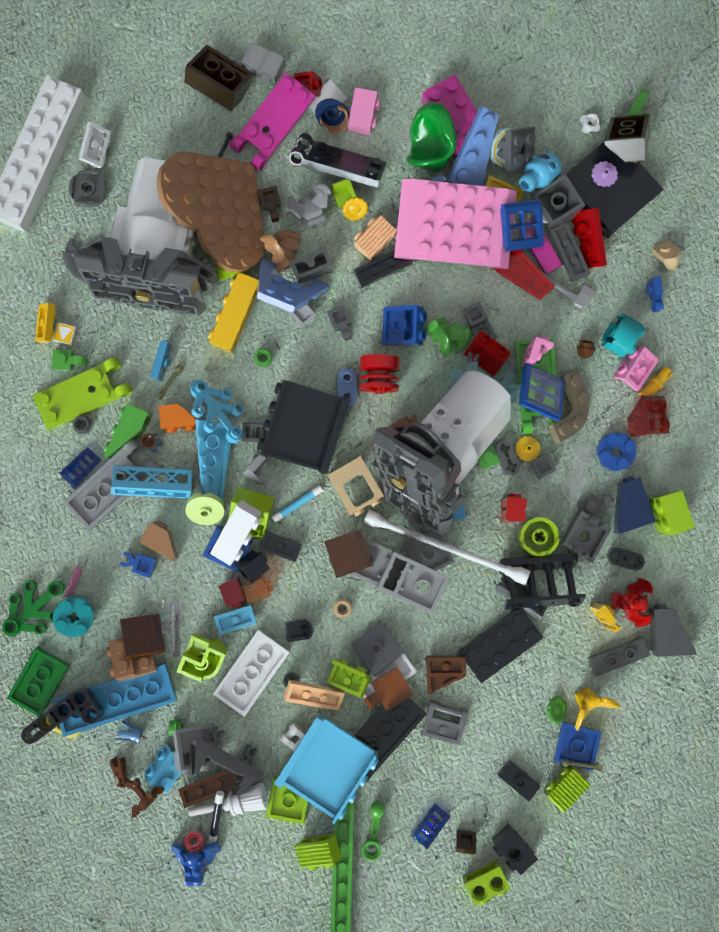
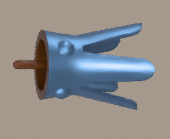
M148 433L142 436L141 445L145 450L149 449L156 453L155 446L163 445L161 440L155 438L158 436L157 433Z
M122 720L121 723L133 732L119 730L117 731L119 736L129 739L115 740L133 741L138 744L141 738L146 739L147 737L142 736V728L134 727Z

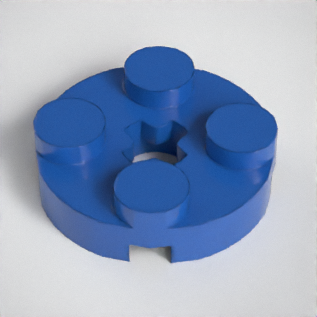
M611 433L599 441L596 454L604 468L611 471L623 470L628 468L635 460L636 444L629 436L623 433ZM618 447L621 454L615 457L613 456L612 448Z

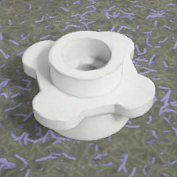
M597 114L581 116L580 122L583 126V133L587 134L590 131L598 132L600 130Z

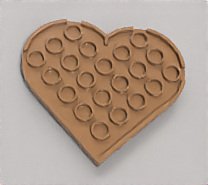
M178 152L170 156L160 166L157 174V191L166 212L169 211L181 226L197 231V237L205 254H209L215 261L214 264L230 272H243L255 266L264 252V242L260 240V237L264 235L255 167L250 162L193 152Z

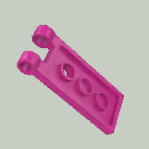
M286 72L240 134L233 138L230 148L236 153H240L248 141L261 152L255 155L251 164L257 170H262L316 99V96ZM264 127H269L268 133H263Z

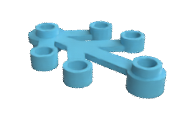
M202 380L193 381L190 386L191 394L195 397L192 415L200 418L204 414L205 408L202 406L204 400L207 404L204 430L212 433L216 429L217 424L214 421L216 415L227 429L226 439L230 443H238L243 437L242 430L237 426L234 427L223 411L238 417L244 412V407L239 403L232 406L214 401L211 397H218L222 401L228 402L233 396L231 390L223 389L220 391L210 388Z

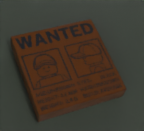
M361 529L324 541L336 578L373 566Z
M159 614L120 619L125 659L165 652Z

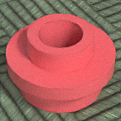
M196 831L187 834L184 839L185 848L190 852L199 851L204 845L202 834ZM193 840L198 841L196 845H191V842Z

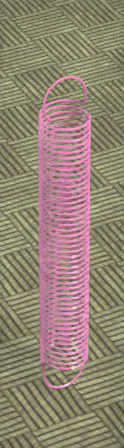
M77 567L76 574H72L71 586L69 583L67 587V597L68 593L69 596L71 593L73 595V590L76 588L82 568L79 569Z

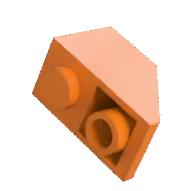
M179 404L159 406L160 427L167 433H177L178 429L196 431L195 420L197 419Z

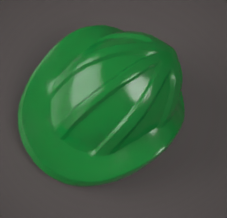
M429 102L421 106L416 112L410 129L411 152L406 157V160L413 167H421L424 170L435 173L445 167L447 161L455 152L457 145L456 131L452 117L443 104Z

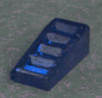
M87 447L59 474L62 479L75 489L101 462V459ZM87 455L93 462L89 463L84 457ZM82 461L87 468L84 469L79 463ZM75 467L81 471L80 474L74 470ZM70 472L76 477L74 480L68 475Z
M434 804L410 836L425 849H428L451 816ZM436 812L443 819L441 821L438 820L433 813ZM429 819H432L436 824H438L437 827H434L430 822H428ZM425 825L433 831L431 834L424 829ZM422 832L428 838L424 840L419 833Z

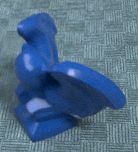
M172 843L171 851L175 853L179 863L184 867L185 886L202 885L205 876L204 867L210 865L216 854L221 851L219 843L207 844L204 846L202 853L194 851L187 853L179 843Z

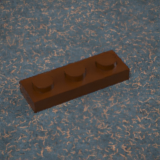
M226 770L178 789L184 808L215 797L217 791L225 793L234 789L238 776Z

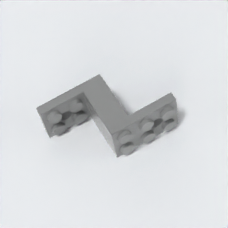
M364 538L369 554L373 559V566L350 574L377 586V589L433 614L449 577ZM421 581H425L428 584V590L424 593H420L417 590V584Z

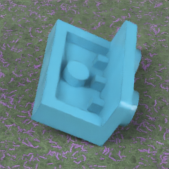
M165 743L158 750L156 758L146 768L144 774L150 786L164 787V792L166 793L169 792L181 772L175 771L173 756L175 750L168 743Z

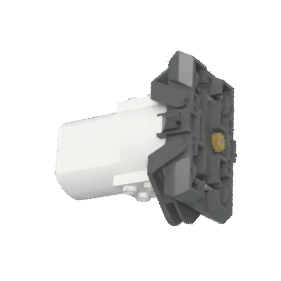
M144 157L136 164L126 207L118 206L117 213L113 215V230L109 232L108 238L100 237L80 247V250L74 254L77 269L82 278L88 283L89 290L94 298L137 305L139 308L161 309L199 316L207 308L202 292L213 288V283L210 279L215 277L216 272L211 267L193 258L192 249L197 245L195 231L176 222L177 219L169 211L166 212L160 201L157 191V174L165 160Z
M466 371L421 423L395 424L393 428L389 426L377 428L374 437L376 459L372 462V465L376 467L377 475L381 478L387 502L401 511L409 508L422 516L423 524L440 535L451 533L454 526V512L464 504V496L459 494L458 485L510 421V394L491 377L477 371Z

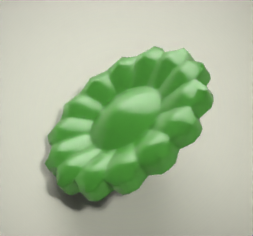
M554 696L547 705V713L550 721L557 724L565 720L567 706L563 698Z

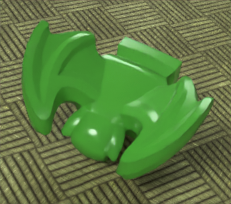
M445 317L434 320L424 328L426 332L431 333L432 341L438 340L440 352L444 354V357H448L450 352L453 351L452 342L456 346L455 352L458 353L467 346L471 337L469 326L464 328L457 322L450 326L446 324Z

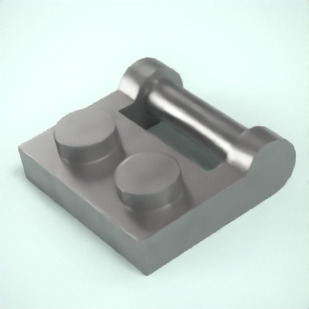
M429 700L421 734L460 745L468 709L461 708L460 710L438 704L434 700ZM437 711L459 717V721L457 723L434 717L433 713Z

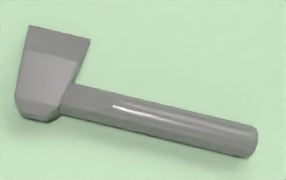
M542 272L553 284L554 289L572 300L578 309L583 308L596 294L594 290L583 285L577 295Z

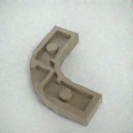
M578 369L560 376L565 383L564 389L568 396L569 409L562 419L548 426L555 443L562 442L578 433L588 417L589 395Z

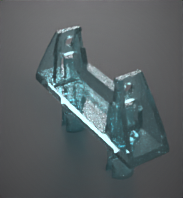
M468 352L465 368L450 367L453 386L466 371H476L481 354L477 353L472 362L473 352ZM506 361L502 377H489L497 381L510 394L512 403L520 395L521 384L514 381L518 364L514 363L511 371H509L510 361Z

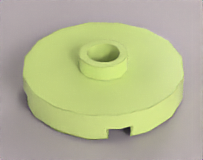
M196 493L187 500L185 512L193 522L210 525L222 519L225 508L223 501L218 496L212 493Z

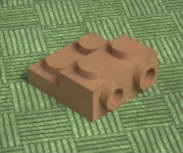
M122 638L109 641L110 647H107L106 651L108 658H112L113 664L109 667L111 677H115V680L122 682L157 672L154 654L125 659Z

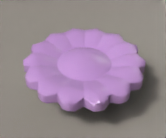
M607 161L599 162L592 169L593 174L591 177L593 182L603 188L606 186L610 187L618 178L616 167Z

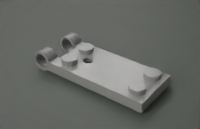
M135 439L127 442L123 448L63 502L89 531L128 497V495H111L113 465L136 467L128 458L141 447ZM154 460L149 461L144 466L149 468H160ZM126 472L116 473V480L118 474L123 475V480H126L129 477V475ZM139 473L135 476L139 481H145L148 478L145 473Z

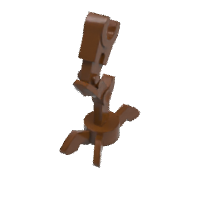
M125 757L110 759L113 774L118 779L117 786L132 789L141 799L138 805L132 807V818H135L140 814L139 811H145L156 800L157 796L164 792L165 788L155 786L152 792L147 791L145 793L139 778L134 779V781L127 779Z

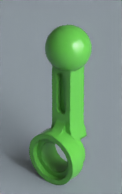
M375 801L370 806V812L373 815L370 834L362 845V854L365 859L370 861L377 860L382 852L381 844L378 842L380 819L384 815L386 807L381 801ZM368 845H375L377 850L373 853L368 852L366 849Z

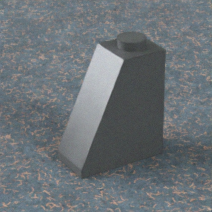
M655 604V608H648L649 615L652 616L650 623L652 655L657 657L697 655L696 649L674 608L667 607V604Z

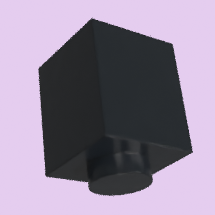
M251 550L235 564L243 577L252 584L270 569L266 563L268 559L265 555Z

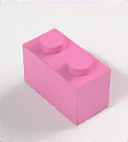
M355 87L348 131L370 135L371 129H375L377 117H374V113L379 110L380 99H377V91Z

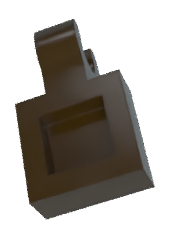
M277 186L258 190L263 211L269 209L272 223L278 222L279 217L276 207L281 206Z

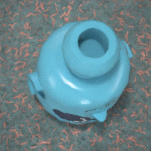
M549 152L532 156V161L525 166L524 175L520 177V188L525 192H531L534 189H542L548 186L561 174L562 166L560 160L553 153Z

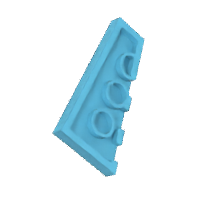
M195 420L201 494L212 493L223 501L231 443L226 439L227 429L223 424L216 423V429L212 433H208L203 428L206 421Z

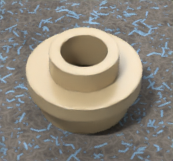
M339 599L333 605V612L339 618H346L352 612V605L347 599ZM345 605L346 611L341 612L339 606Z

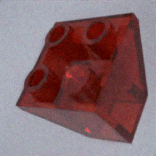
M645 395L640 398L627 418L630 437L669 434L670 422L667 418V402L664 396Z

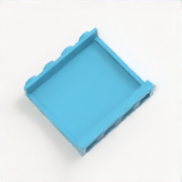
M318 713L274 784L279 788L283 785L332 817V823L335 824L337 819L342 820L347 811L345 807L348 802L352 804L358 794L355 791L359 785L363 787L367 781L368 776L366 774L369 769L374 770L379 762L377 759L378 751Z

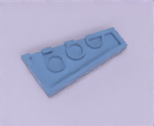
M483 106L479 107L447 180L457 184L483 186L499 114Z

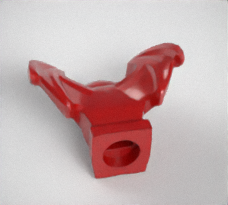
M638 578L637 582L626 587L627 592H612L611 608L613 610L622 609L626 612L624 616L634 622L635 627H644L651 623L652 616L643 615L641 612L647 613L646 610L648 608V596H642L644 592L653 594L654 588L648 580Z

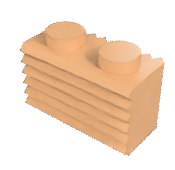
M381 215L377 219L375 217L372 218L367 224L368 228L364 232L360 231L354 238L356 240L354 247L369 261H372L397 234L396 228Z

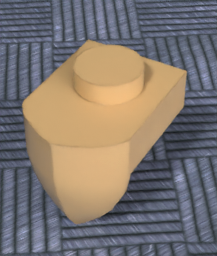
M670 240L652 248L653 255L664 263L666 269L675 271L681 259V250Z

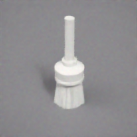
M261 782L248 787L239 796L233 798L230 797L233 793V790L228 793V797L223 799L222 810L230 811L233 816L245 814L246 811L268 809L266 787ZM214 803L188 809V814L191 817L213 812Z

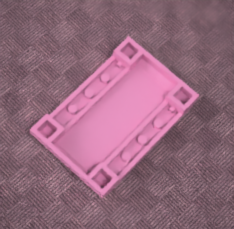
M402 179L394 258L508 269L510 251L505 252L503 247L500 208L501 204L516 203L517 191L467 184ZM509 214L510 225H513L514 214Z

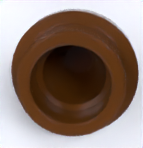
M580 340L579 345L576 347L579 356L583 359L592 357L596 351L594 347L595 342L589 340Z

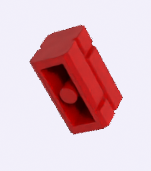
M507 494L506 498L501 499V508L503 510L500 513V520L509 522L525 521L526 511L524 509H526L527 499L521 498L522 494Z

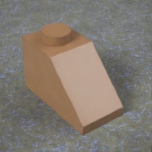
M161 521L150 522L139 543L172 561H176L178 554L172 533L166 529L168 525Z

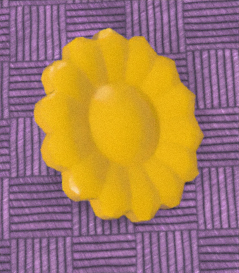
M350 198L343 205L342 212L348 220H360L367 214L368 205L363 198Z
M524 436L515 444L514 450L519 460L532 462L540 455V443L537 442L536 438H532V436Z

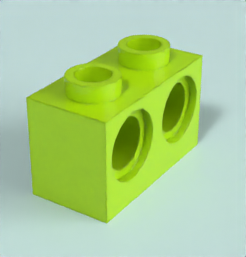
M498 860L462 877L475 906L478 904L484 905L489 902L490 898L496 895L502 896L510 889ZM494 877L501 878L498 883L491 882ZM476 886L483 887L480 892L473 891Z

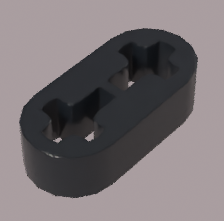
M612 548L607 553V559L613 565L630 570H641L645 565V559L639 553L622 548ZM618 551V555L623 556L624 559H617L615 562L612 554ZM637 557L639 565L635 564L633 567L634 564L628 562V558L635 559Z

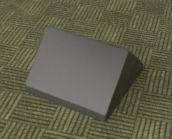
M566 174L532 195L534 200H540L542 212L552 227L566 222L569 223L585 207V203Z

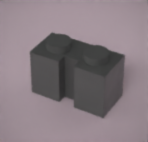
M326 248L311 253V259L305 260L303 256L290 262L298 283L303 284L333 271V264Z

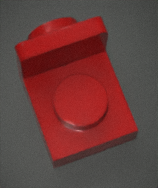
M314 71L294 73L293 78L316 97H320L323 82Z

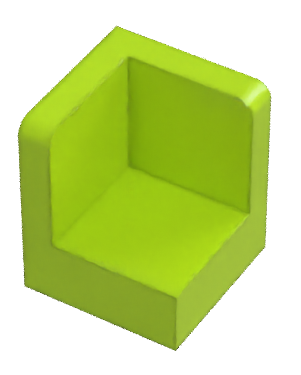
M350 179L332 184V193L338 209L343 208L347 200L356 197Z

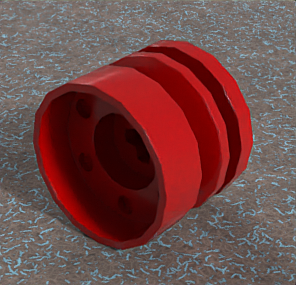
M387 354L360 356V370L368 373V375L359 377L360 381L367 382L359 384L360 391L370 392L371 394H388L399 391V385L393 384L399 382V377L391 375V373L400 371V357Z

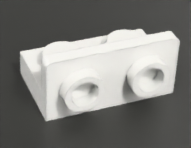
M88 122L78 159L90 164L92 169L102 168L106 161V150L111 142V131L93 122Z

